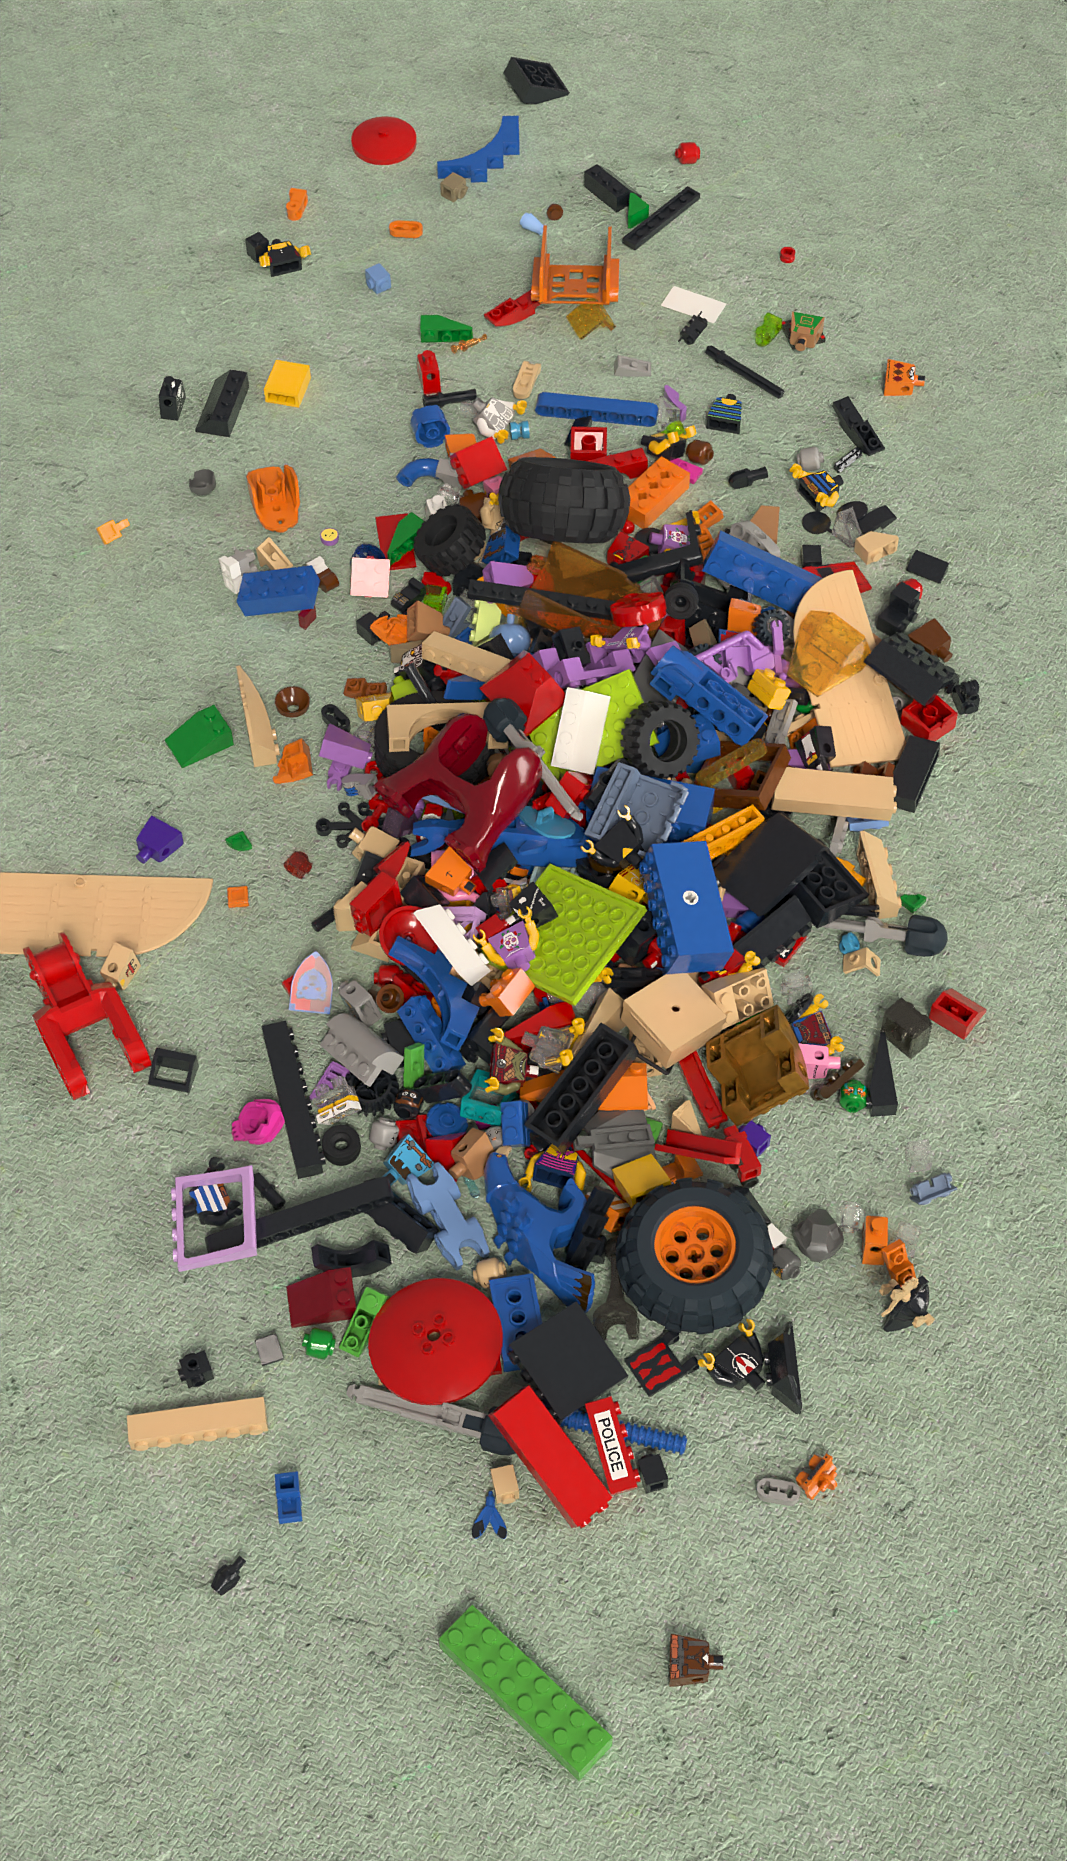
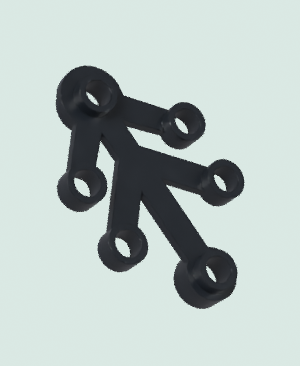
M342 802L338 805V812L351 822H330L322 818L316 823V832L320 836H328L332 830H351L346 835L341 834L337 836L336 843L339 848L347 847L348 843L352 841L348 836L355 827L361 832L364 831L361 827L363 820L350 810L348 803ZM362 802L358 805V813L361 816L367 817L373 814L368 803ZM385 817L379 818L377 829L389 835L393 829L392 821Z

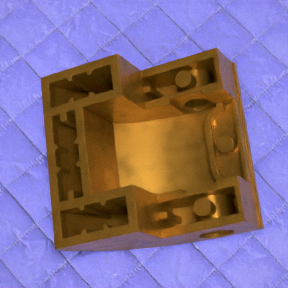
M778 1004L706 1042L707 1068L721 1084L722 1110L736 1127L749 1123L756 1116L766 1114L770 1109L785 1104L789 1099L797 1095L800 1096L809 1089L808 1073L801 1048Z

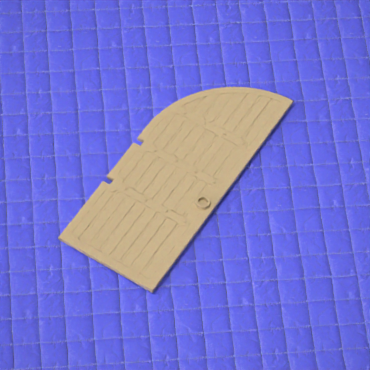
M845 570L831 574L815 583L803 596L798 605L793 625L797 657L800 666L807 667V669L802 670L811 704L812 706L818 705L819 709H814L818 726H831L836 757L829 762L830 767L859 765L864 761L869 764L899 761L905 748L906 740L887 679L863 662L876 647V643L853 570Z
M0 872V954L24 955L23 948L29 947L33 954L59 944L58 933L63 931L73 946L74 952L78 953L79 956L91 957V952L97 951L96 957H108L114 943L133 950L135 955L155 950L180 936L194 923L209 899L213 879Z

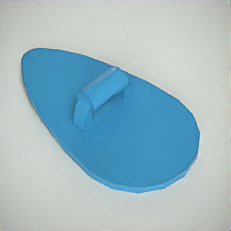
M525 806L518 815L525 824L548 838L564 839L571 837L576 831L574 823L554 814V809L551 806L540 811L533 809L531 806Z

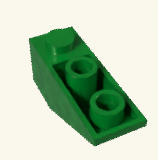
M421 315V343L473 342V327L440 315Z
M412 512L398 522L387 552L390 566L398 562L403 555L414 548V538L417 536V531L422 527L424 520Z

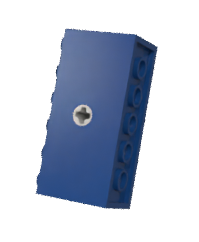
M707 842L651 844L642 862H640L639 871L644 878V891L648 894L649 911H652V925L657 932V946L661 949L662 966L666 969V974L721 971L734 953Z

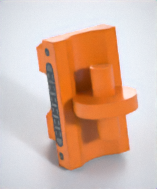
M827 1453L824 1457L814 1455L810 1459L809 1467L813 1470L810 1475L802 1471L796 1477L798 1486L805 1491L807 1498L811 1500L815 1498L819 1491L824 1492L827 1488L834 1490L837 1487V1483L834 1480L837 1476L835 1472L836 1467L832 1463V1456Z

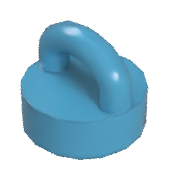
M849 932L842 936L839 944V950L842 954L859 950L860 943L855 934Z

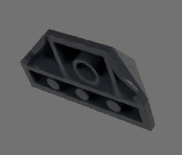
M789 1321L768 1343L767 1352H763L764 1366L768 1365L769 1373H765L766 1386H770L772 1396L795 1414H801L802 1398L793 1322Z

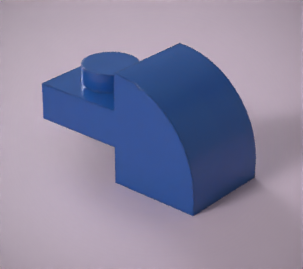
M298 1471L275 1474L279 1524L303 1521Z

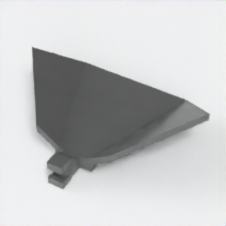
M599 1110L583 1128L588 1136H577L576 1141H573L574 1151L591 1147L593 1167L613 1180L612 1169L648 1154H652L657 1160L654 1150L655 1141L650 1124H647L644 1110Z

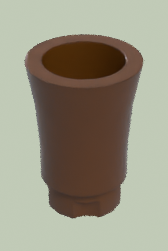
M374 984L367 991L371 994L380 1010L385 1013H394L403 1005L404 994L394 984Z

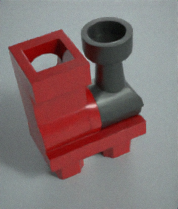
M736 1125L725 1128L723 1131L725 1140L742 1143L739 1164H730V1168L733 1170L738 1169L737 1176L743 1188L750 1189L759 1183L757 1176L761 1175L762 1165L747 1140L746 1132L739 1133Z

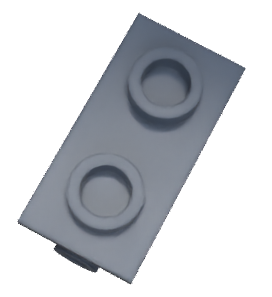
M944 1172L931 1177L932 1186H930L927 1179L913 1184L912 1188H910L912 1197L909 1198L918 1205H926L932 1199L950 1195L952 1191L957 1190V1187L950 1184L952 1181L951 1174Z

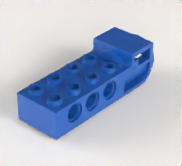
M674 645L650 673L654 676V679L650 682L653 688L670 701L676 695L680 696L687 705L696 709L703 718L711 721L719 731L727 734L734 743L743 748L768 717L766 713L688 651H680Z

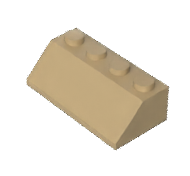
M860 831L856 852L861 875L866 879L864 886L865 890L869 893V905L877 904L880 907V910L871 911L880 912L879 919L897 917L898 910L902 906L901 898L896 895L897 884L895 880H892L893 871L892 865L887 862V848L883 847L881 839L865 831Z

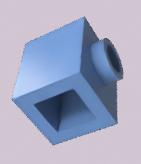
M380 263L365 269L366 283L369 289L379 294L391 288L390 274Z

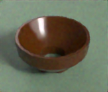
M287 687L276 695L275 706L277 711L285 717H299L309 709L310 697L300 687ZM292 705H296L299 707V709L296 711L288 710V708Z

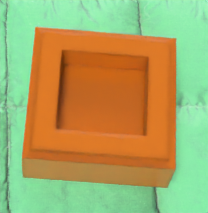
M247 886L227 888L229 908L249 906Z

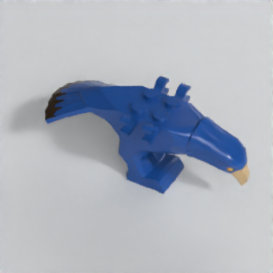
M511 1146L499 1147L488 1156L483 1174L486 1202L491 1207L499 1233L493 1240L494 1244L499 1249L504 1242L507 1243L510 1251L505 1254L504 1259L508 1266L512 1264L514 1259H517L518 1262L533 1272L552 1290L565 1306L568 1307L577 1301L586 1314L593 1303L594 1274L556 1260L553 1251L554 1249L568 1246L587 1199L574 1180L570 1178L561 1192L558 1210L547 1207L522 1188L513 1177L507 1159L512 1150Z

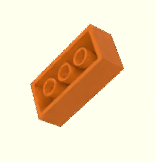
M661 456L628 487L630 508L627 520L632 521L642 529L648 528L689 489L690 473Z

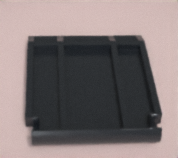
M777 813L768 822L764 820L713 870L722 888H725L727 893L760 917L775 907L819 864L818 861L822 862L821 853L825 851L827 854H830V849L782 813Z

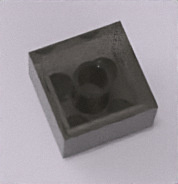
M901 997L884 1012L880 1034L885 1032L886 1039L909 1059H912L928 1045L933 1023L926 1015H922L917 1011L912 1003L905 1001Z

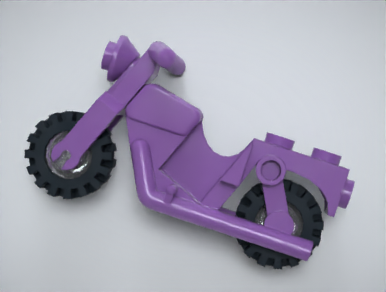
M776 609L767 610L760 613L754 619L756 622L753 623V626L756 628L752 630L753 633L757 632V635L754 636L750 631H743L714 646H708L707 643L700 644L691 648L688 652L693 654L728 684L738 676L737 666L744 668L746 676L753 675L756 669L764 670L768 668L775 672L776 678L785 681L786 677H790L792 674L791 663L781 659V655L784 652L783 641L787 639L786 636H789L790 633L787 631L790 630V626H787V623L790 622L789 619L785 621L784 618L787 616L785 614L781 615L782 611H776Z

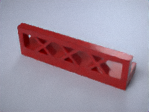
M673 1129L667 1130L666 1144H655L656 1151L721 1164H739L742 1147L741 1142Z

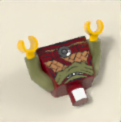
M495 1028L491 1029L495 1036H489L488 1038L490 1042L496 1041L497 1044H494L491 1050L489 1079L484 1081L488 1083L485 1091L487 1093L493 1091L507 1096L523 1087L526 1077L537 1078L539 1066L527 1064V1053L523 1052L520 1047L505 1037L502 1029Z

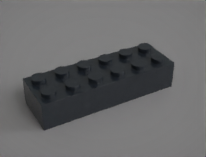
M600 1023L524 1124L527 1130L548 1146L564 1155L639 1055L636 1045L605 1024Z

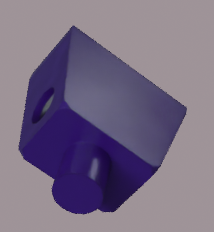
M151 815L136 839L138 850L140 851L136 858L143 864L150 858L157 862L164 861L184 844L182 832Z

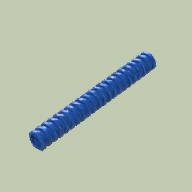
M580 1410L564 1419L560 1425L562 1428L567 1426V1429L572 1427L575 1431H578V1429H581V1432L588 1431V1434L593 1432L588 1413L582 1414ZM630 1422L625 1424L628 1437L624 1438L625 1442L627 1440L631 1444L636 1442L639 1446L644 1444V1447L649 1445L652 1449L658 1447V1450L665 1449V1452L671 1450L673 1454L679 1452V1455H683L685 1452L686 1435L681 1437L678 1433L672 1435V1432H669V1434L665 1433V1430L660 1432L657 1428L651 1430V1427L647 1429L644 1428V1425L638 1427V1424L635 1423L634 1425H631Z

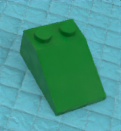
M215 705L195 713L165 739L166 745L182 769L234 745L232 731Z

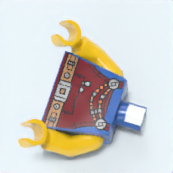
M817 994L814 997V1004H811L791 1024V1028L799 1044L826 1046L830 1056L834 1053V1050L837 1052L844 1051V1046L839 1044L843 1042V1039L839 1036L832 1038L822 1011L818 1010L819 1008H827L828 1001L824 1000L820 1003L824 995Z

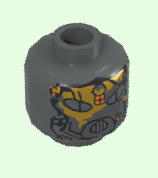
M789 1248L775 1249L773 1251L772 1272L781 1280L795 1279L801 1271V1259Z

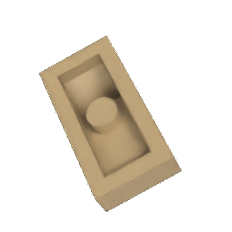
M270 537L256 548L261 567L267 564L271 570H277L293 566Z

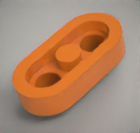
M396 220L390 223L389 232L394 237L418 238L423 234V226L417 221Z

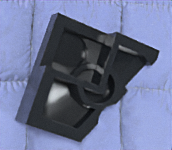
M503 842L490 851L486 867L480 873L476 870L474 871L488 892L491 893L494 890L492 885L497 879L503 880L508 871L513 869L518 861L506 843Z

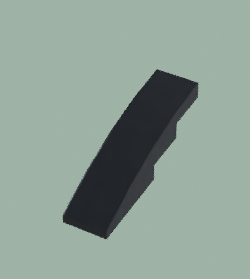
M594 1186L572 1236L565 1259L566 1264L584 1271L588 1268L602 1242L599 1236L609 1219L606 1213L616 1196L613 1190Z

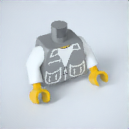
M477 397L471 404L478 411L473 421L477 425L480 434L487 438L492 436L494 440L497 438V442L500 444L504 443L505 439H508L509 433L505 428L514 416V410L522 415L525 413V408H527V402L524 400L518 401L517 405H515L514 402L502 401L491 397L485 403Z

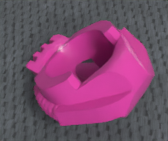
M256 1099L253 1102L247 1103L238 1117L239 1120L232 1123L231 1133L233 1140L236 1142L248 1141L253 1145L271 1143L285 1123L280 1105L270 1099Z

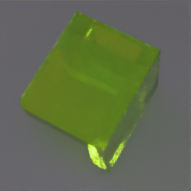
M443 586L440 595L425 594L423 603L443 614L448 599L447 587Z

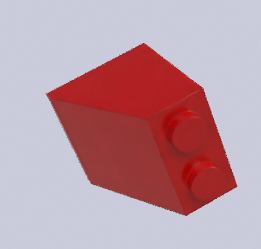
M492 436L449 456L451 466L456 470L458 481L464 487V490L507 470Z

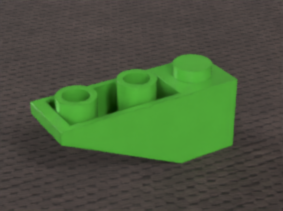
M374 1287L365 1288L339 1349L360 1358L368 1344L373 1320L391 1295Z

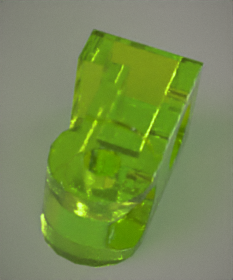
M769 312L765 314L763 325L755 330V343L758 346L765 347L769 345L782 330V318Z

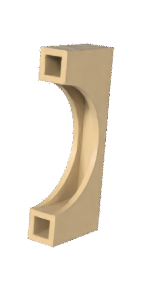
M490 702L387 705L389 752L409 751L411 740L419 731L435 724L447 723L451 718L462 713L476 714L483 719L484 710ZM488 731L486 739L488 749L508 748V741L506 743L497 742Z

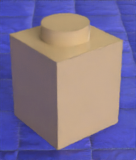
M513 1464L490 1469L496 1503L510 1504L519 1499V1488Z

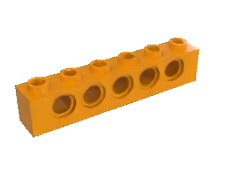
M752 804L682 842L706 841L712 860L738 846L765 818Z

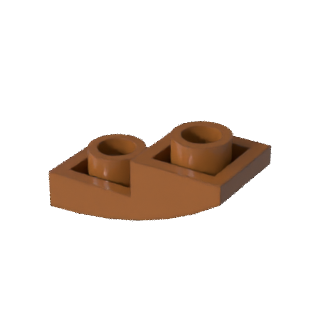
M347 678L343 694L354 699L355 697L386 693L387 685L385 682L367 683L365 678Z

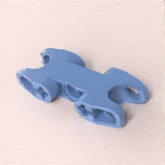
M437 1162L433 1164L432 1168L436 1181L433 1185L427 1186L422 1184L413 1174L407 1176L406 1183L412 1203L418 1213L421 1215L431 1213L440 1229V1232L434 1234L435 1243L442 1256L457 1271L463 1265L459 1252L462 1247L473 1248L482 1258L487 1257L490 1251L483 1229L477 1219L471 1217L465 1220L455 1203V1200L461 1197L455 1180Z

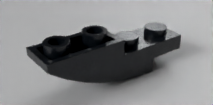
M849 396L833 402L832 407L840 419L839 425L850 440L862 449L863 453L871 456L885 450L884 445L868 420H863Z

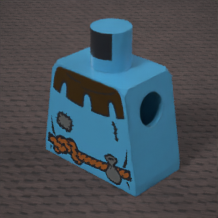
M408 1134L401 1138L383 1162L389 1171L382 1177L389 1178L390 1185H393L397 1180L402 1185H406L407 1176L411 1174L416 1176V1178L433 1168L434 1162Z

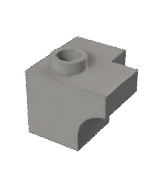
M450 457L449 460L440 458L436 477L443 480L444 487L462 491L463 486L458 481L456 470L451 466Z

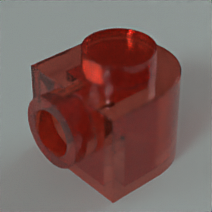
M294 851L284 862V868L291 875L302 879L305 874L311 871L312 863L309 862L308 856L305 853Z

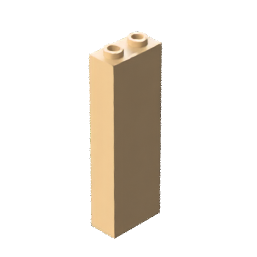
M787 767L772 796L771 810L890 821L892 814H895L897 809V802H894L897 786L893 785V777Z

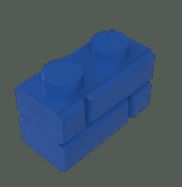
M523 1101L502 1102L503 1146H511V1148L530 1146V1132L524 1125L529 1119L528 1103Z

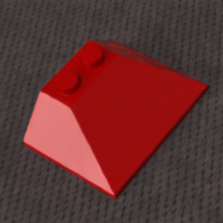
M525 650L479 688L491 702L496 698H507L513 700L527 716V721L524 724L526 728L523 731L526 736L531 734L564 705L566 695L552 676Z

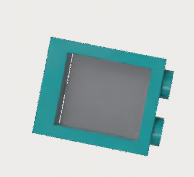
M477 1069L470 1082L472 1084L470 1092L463 1096L461 1100L460 1116L493 1126H501V1115L503 1114L501 1112V1103L512 1102L516 1096V1091L507 1096L493 1091L487 1093L485 1088L488 1087V1083L484 1081L489 1079V1072Z

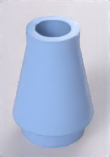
M526 212L520 220V225L524 229L541 235L543 233V224L532 213Z

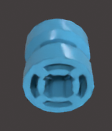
M528 420L521 423H509L511 440H517L519 437L524 439L530 438Z

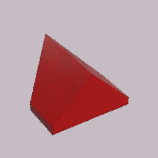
M462 1132L425 1138L427 1156L434 1164L439 1162L449 1173V1169L456 1164L451 1151L467 1133Z

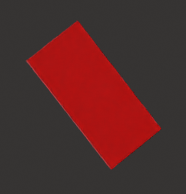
M408 513L375 517L382 559H388L387 552L398 522L407 516ZM414 548L403 555L398 562L392 564L390 570L415 568Z

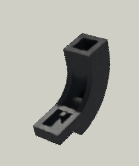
M372 1240L352 1250H334L319 1244L311 1247L314 1268L323 1270V1272L351 1267L352 1278L376 1273L392 1264L389 1245L376 1240Z

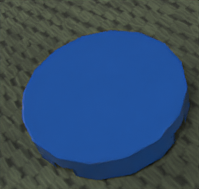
M439 1103L430 1108L426 1117V1127L433 1137L466 1132L468 1123L466 1118L460 1116L461 1108L452 1103Z

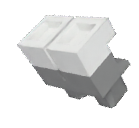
M236 549L234 555L230 557L224 555L219 558L225 586L235 594L239 593L244 573L258 572L255 564H249L255 560V554L249 549L243 552Z

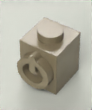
M454 172L440 183L441 196L453 203L457 199H462L468 190L466 179Z

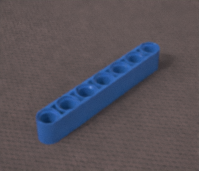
M542 392L538 395L535 408L536 413L540 416L566 419L592 416V421L645 427H652L656 424L659 410L656 404L650 402Z

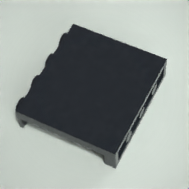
M577 1301L509 1344L508 1347L509 1353L507 1355L513 1365H518L521 1370L520 1375L526 1384H531L535 1394L544 1403L558 1425H561L564 1419L584 1407L585 1404L592 1402L616 1385L619 1387L625 1383L628 1378V1374Z

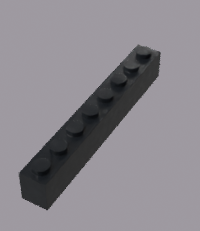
M286 1021L262 1026L263 1037L280 1107L285 1120V1128L297 1177L301 1179L322 1174V1165L326 1164L324 1153L318 1150V1147L321 1146L319 1134H314L313 1129L317 1128L314 1115L310 1116L309 1114L312 1106L310 1098H305L304 1093L308 1092L306 1081H301L300 1075H303L301 1062H296L299 1054L297 1046H292L291 1040H295L292 1027L288 1028Z

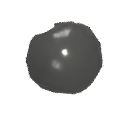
M209 469L194 472L193 480L189 479L190 491L199 496L210 494L216 487L214 472Z

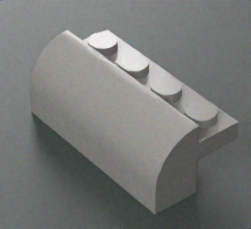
M348 1013L338 1014L328 1021L326 1025L330 1030L320 1043L321 1047L369 1087L381 1070L393 1075L405 1058L362 1021Z

